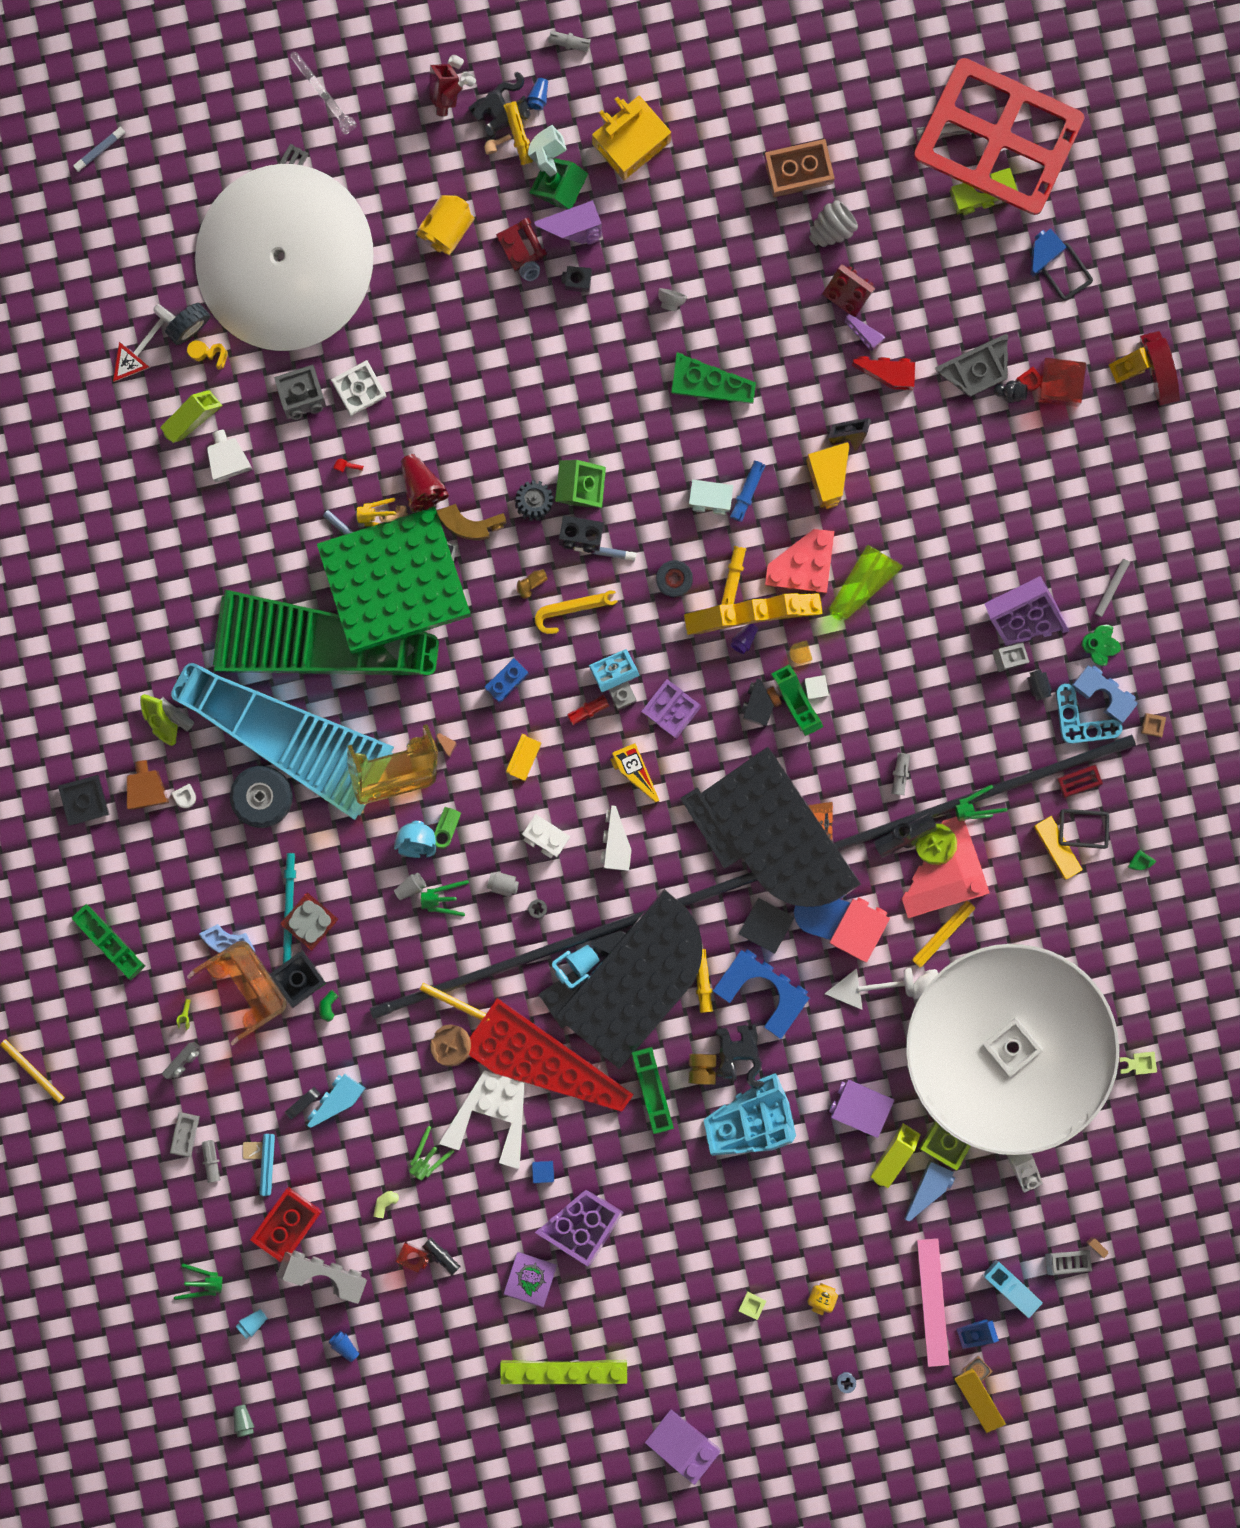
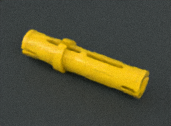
M515 101L504 104L503 106L514 137L513 145L514 148H517L521 165L532 163L533 160L528 155V144L530 141L526 138L517 103Z
M733 547L731 563L727 567L729 571L720 605L734 604L740 574L744 569L742 565L746 548Z
M702 949V961L696 976V994H698L700 1013L713 1012L711 993L713 992L709 983L706 949Z

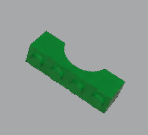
M652 1047L632 1052L653 1134L674 1129Z

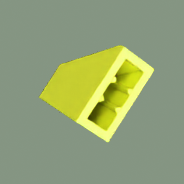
M904 1123L872 1172L871 1178L880 1186L890 1187L917 1146L921 1134Z

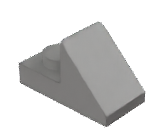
M1023 643L992 651L999 672L1029 663Z

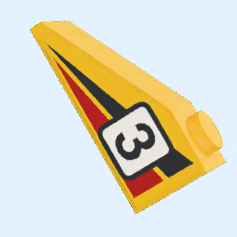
M636 743L613 752V758L610 760L614 769H619L624 777L655 803L659 802L660 800Z

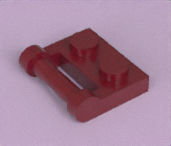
M525 218L496 234L515 272L520 270L524 263L529 261L536 262L547 256L545 248L542 249L531 227L532 223L529 218ZM522 229L535 251L532 255L529 254L518 233Z

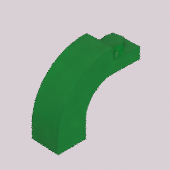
M790 664L771 673L779 693L799 730L807 736L823 728L824 726L808 701L798 677Z

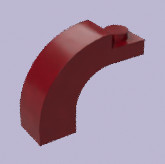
M1160 331L1141 335L1140 343L1145 349L1152 365L1154 394L1159 405L1180 401L1176 368L1166 338L1162 337Z

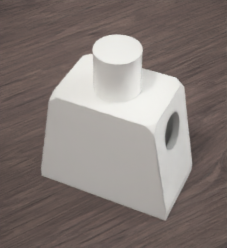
M224 430L212 433L215 444L208 447L212 477L215 482L253 470L236 438L227 440Z

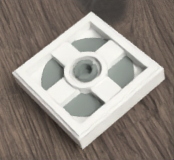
M367 360L331 379L350 416L387 397Z

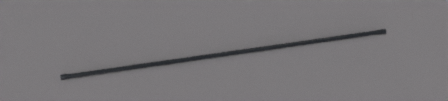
M1132 734L1104 746L992 785L993 789L971 800L968 804H973L1106 755L1135 747L1134 737ZM978 791L833 843L839 851L889 834L894 831V828L899 823H910L928 813L934 818L955 810V805L960 804V799H965ZM750 872L677 898V900L686 907L758 880ZM646 910L432 987L446 993L633 926ZM418 991L396 1000L370 1007V1012L373 1019H377L433 996L423 991Z

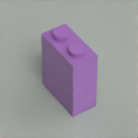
M849 1079L846 1082L842 1081L837 1092L840 1094L837 1102L833 1101L829 1110L832 1113L831 1118L878 1138L894 1099Z

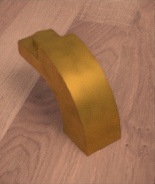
M456 504L437 510L444 526L453 534L467 540L489 539L488 530L492 529V532L500 530L507 523L504 513L482 521L469 520L459 512Z

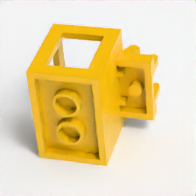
M640 95L629 104L623 99L620 100L619 97H616L614 100L621 111L613 117L607 112L604 113L603 110L599 111L598 113L605 121V124L592 134V145L623 181L671 142V131Z

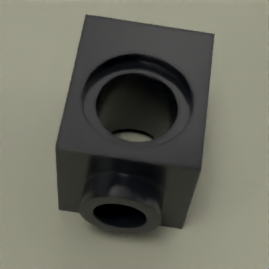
M567 266V272L563 271L562 284H565V290L590 293L592 268ZM573 275H580L582 281L580 283H573L571 277Z

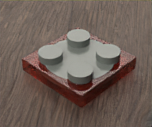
M306 892L281 921L280 925L312 951L339 919Z

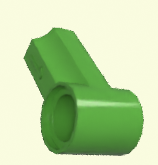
M444 807L434 835L436 840L437 835L445 834L448 837V841L445 844H439L436 841L435 845L438 849H445L450 845L461 812Z

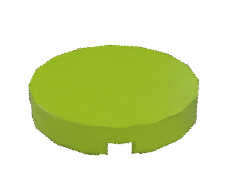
M936 824L937 830L918 839L915 845L920 858L930 865L947 863L953 858L957 850L955 834L949 827L943 824Z

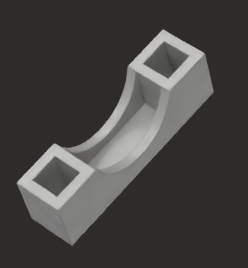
M293 1251V1253L285 1252L277 1273L279 1278L302 1286L313 1276H328L333 1284V1294L341 1299L359 1303L367 1282L361 1276V1272L350 1269L349 1272L342 1270L343 1266L331 1263L329 1266L323 1264L324 1260L312 1257L310 1260L304 1258L305 1254L298 1251Z

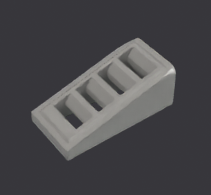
M1090 1250L1045 1254L1048 1275L1092 1271ZM1079 1255H1082L1083 1268H1080ZM1071 1256L1074 1257L1075 1268H1072ZM1062 1257H1065L1066 1269H1063Z

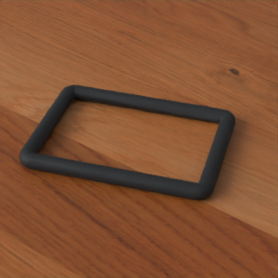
M1065 242L1066 248L1089 280L1064 296L1044 267L1042 272L1062 300H1068L1093 282V278L1071 246Z
M1062 809L1060 811L1059 844L1072 847L1108 848L1109 813ZM1064 813L1105 816L1104 845L1063 842Z

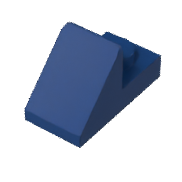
M985 1319L957 1328L963 1349L999 1341L993 1320L988 1321Z

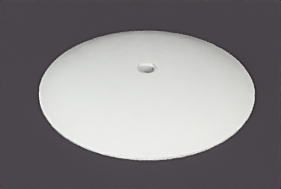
M269 165L239 177L228 185L212 203L201 224L197 238L195 254L196 275L202 296L208 308L220 324L231 334L244 342L263 349L276 351L298 350L318 344L331 337L355 314L365 297L371 280L374 255L373 242L369 225L361 207L349 191L338 181L323 172L302 165ZM283 251L284 259L279 262L278 254Z

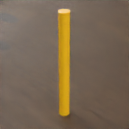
M422 983L419 990L473 1017L482 1020L486 1013L425 983Z
M6 1039L0 1044L58 1103L64 1100L65 1097Z

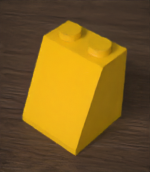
M848 442L810 453L807 456L806 463L820 507L825 506L826 509L835 507L843 496L849 452Z

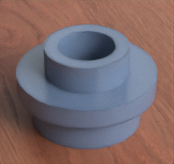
M529 261L520 267L519 273L523 279L533 281L539 276L540 267L536 262Z

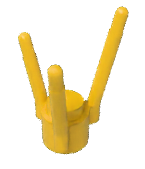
M395 498L367 503L363 507H357L358 523H364L365 527L381 524L372 522L375 521L376 516L396 515L395 511L375 512V508H373L394 502Z

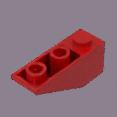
M859 356L857 359H853V367L891 389H914L915 362H911V359L900 358L898 361H890V358L879 357L878 360H869V357Z

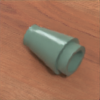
M246 1405L233 1407L234 1433H237V1437L254 1434L253 1428L255 1427L246 1409Z

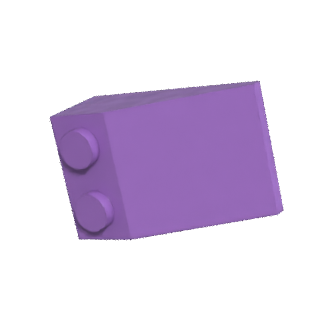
M670 1409L645 1441L650 1448L694 1485L721 1452L717 1445L672 1409Z

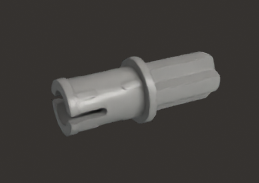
M164 697L160 699L162 700L163 710L171 721L173 720L185 731L192 728L194 721L183 714L179 707L176 708Z
M214 1141L202 1142L205 1161L203 1164H205L207 1183L220 1181L217 1163L219 1159L216 1157Z

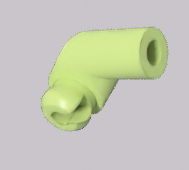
M387 1191L379 1196L376 1200L373 1216L384 1218L385 1208L392 1203L396 1204L398 1202V1194Z

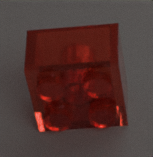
M1044 358L1041 368L1038 402L1079 407L1082 403L1086 362Z

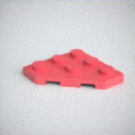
M813 529L767 565L765 586L827 593L834 531Z

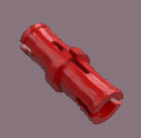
M601 695L589 703H583V706L568 713L567 717L574 726L588 717H594V714L609 707L605 696Z

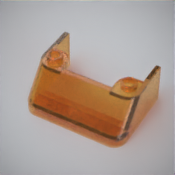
M245 941L234 943L193 969L187 975L188 979H191L205 969L216 979H222L230 975L252 1008L242 1018L246 1031L230 1042L232 1046L280 1015L287 1006L285 997L250 944Z

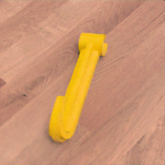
M609 590L606 593L543 606L535 615V624L543 633L559 632L558 628L544 627V619L605 605H615L618 601H609L608 596L616 594V592Z

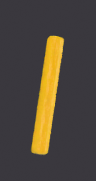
M965 901L913 957V962L917 966L922 967L975 910L974 905L969 901Z

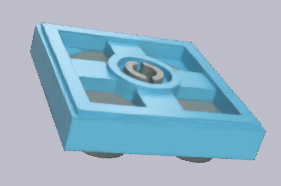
M627 649L589 665L601 692L611 690L617 685L640 676Z

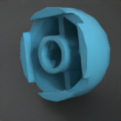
M412 821V823L406 824L398 831L394 849L398 848V853L407 857L420 858V854H427L426 857H430L436 852L434 832L430 827L424 825L422 821Z

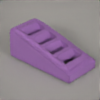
M850 314L846 316L845 323L870 351H873L884 341L885 337Z

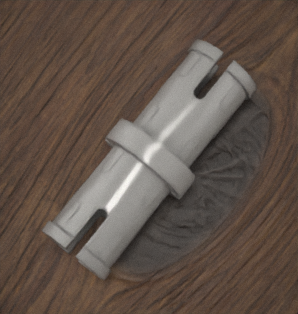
M551 30L548 43L564 46L568 50L573 48L588 53L591 39L576 37L572 33L568 35Z
M897 753L891 794L905 796L911 754Z

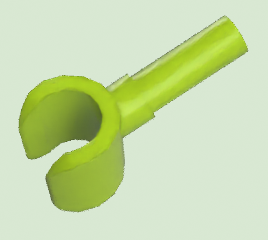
M190 999L185 1000L182 1015L177 1017L178 1028H180L182 1022H186V1030L190 1027L188 1018Z

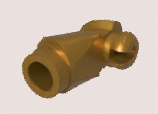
M543 569L534 570L527 578L521 581L518 580L516 590L521 595V598L526 599L532 594L530 589L548 580Z

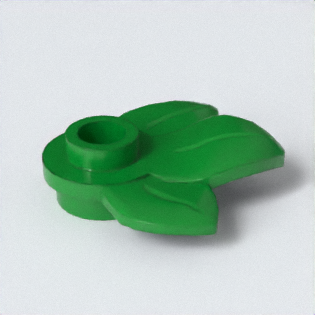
M1110 625L1098 626L1093 633L1086 634L1082 639V648L1091 655L1092 661L1100 666H1106L1108 656L1116 655L1121 651L1119 642L1111 637L1114 628ZM1091 640L1095 642L1094 647L1091 646Z

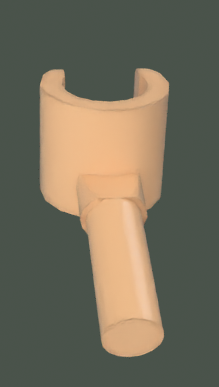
M510 134L497 140H488L484 146L486 154L497 152L496 145L510 140Z

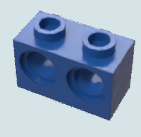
M513 658L484 688L501 703L529 675V672Z

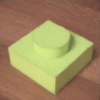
M747 1291L738 1311L758 1320L766 1300Z

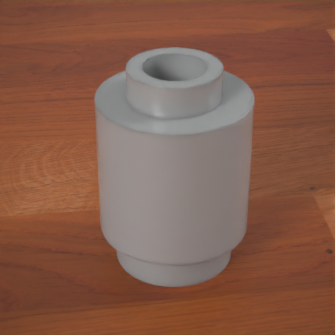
M491 872L487 888L491 889V892L511 897L512 893L516 894L519 882L516 881L514 876L500 872Z

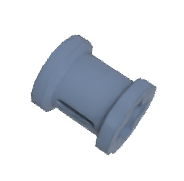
M843 1372L837 1377L836 1383L841 1392L851 1393L855 1390L856 1380L852 1374ZM846 1378H849V1381L852 1384L847 1385V1387L844 1388V1385L841 1383V1381H845Z

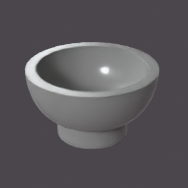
M663 288L658 290V297L662 302L661 307L664 309L677 311L678 306L683 305L687 300V296L682 293Z

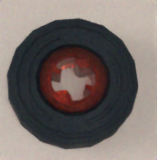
M672 560L664 563L658 569L656 583L664 595L672 598L680 597L690 590L693 583V574L684 562ZM673 573L678 574L677 577L680 576L681 579L676 584H671L672 580L669 581V577H672Z

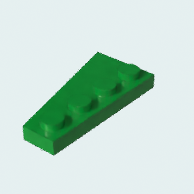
M677 352L671 394L747 404L754 403L756 382L733 373L720 370V368L712 367Z

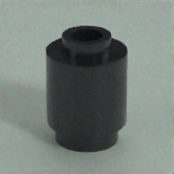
M1041 669L1030 672V677L1026 679L1032 697L1034 696L1035 700L1038 701L1052 696L1050 692L1052 688L1047 673H1042Z

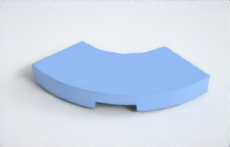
M219 924L199 933L209 947L224 955L245 956L256 952L247 933L230 935L223 931Z

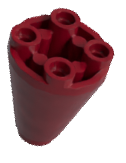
M415 454L407 455L401 460L407 501L412 512L436 507V504L449 497L445 486Z

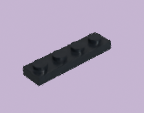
M698 787L680 798L724 869L742 858Z

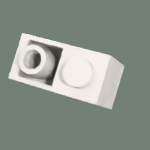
M1007 1154L1009 1163L1024 1193L1043 1184L1031 1154Z

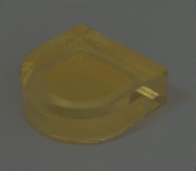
M807 640L791 647L789 655L794 663L804 664L813 661Z

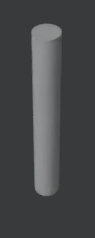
M1122 559L1095 611L1097 616H1103L1130 564L1128 560Z

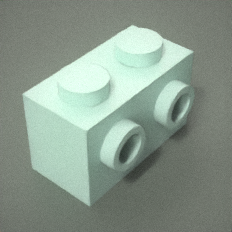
M692 480L689 507H693L692 510L697 512H705V509L713 510L714 514L725 515V512H730L734 485Z

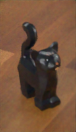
M519 72L514 73L516 83L504 81L498 84L486 97L478 99L468 107L478 122L483 120V116L486 113H490L494 118L484 129L491 140L495 139L497 131L510 126L503 106L506 102L502 93L504 90L518 91L523 87L525 80ZM523 96L516 103L521 119L528 120L531 117L530 109L527 105L526 97Z
M756 1025L737 1026V1032L741 1034L740 1041H731L727 1028L715 1030L716 1035L720 1036L721 1039L719 1049L721 1063L716 1069L717 1077L736 1081L737 1069L734 1061L749 1060L752 1061L753 1067L747 1073L746 1080L748 1085L755 1089L763 1087V1081L755 1080V1076L760 1072L762 1066L757 1048L758 1035Z

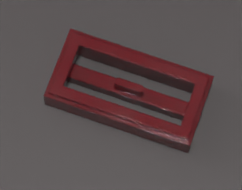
M1096 765L1056 779L1063 798L1103 784ZM1092 770L1094 771L1093 775L1065 785L1063 783L1064 780ZM1094 778L1097 779V782L1072 790L1070 792L1066 791V788L1072 787L1074 785L1086 782Z

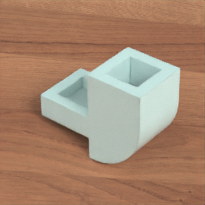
M551 125L534 137L528 149V155L537 164L538 168L542 172L545 171L550 177L557 173L553 158L567 150L563 136Z

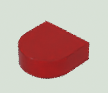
M1034 366L1016 378L1018 382L1028 385L1029 392L1037 390L1041 384V376Z

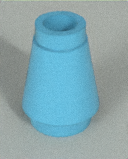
M259 1309L241 1319L236 1328L247 1339L249 1336L252 1337L268 1318Z

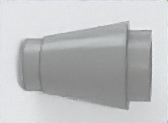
M419 873L411 874L394 892L398 899L402 900L422 892L423 888L426 887V883Z

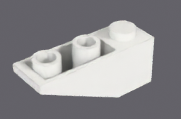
M611 806V810H607L606 813L609 831L604 830L603 843H607L606 851H602L601 863L604 864L606 869L629 871L631 847L616 806Z

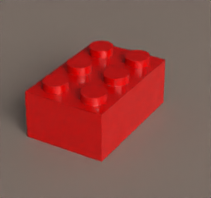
M288 1187L250 1241L282 1262L285 1252L293 1253L323 1211Z

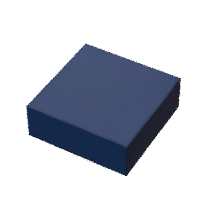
M553 1161L532 1162L533 1183L554 1182Z

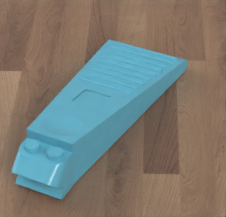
M189 663L184 667L171 692V696L175 701L197 712L354 820H356L358 815H361L393 755L394 746L220 677L194 663Z

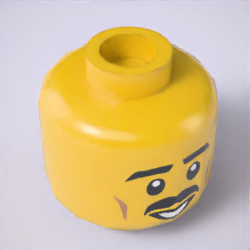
M823 1283L813 1286L808 1298V1304L813 1307L811 1311L823 1315L824 1312L831 1313L838 1299V1294L835 1292L836 1289Z

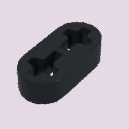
M314 1086L284 1113L290 1120L294 1119L315 1101L321 1093Z

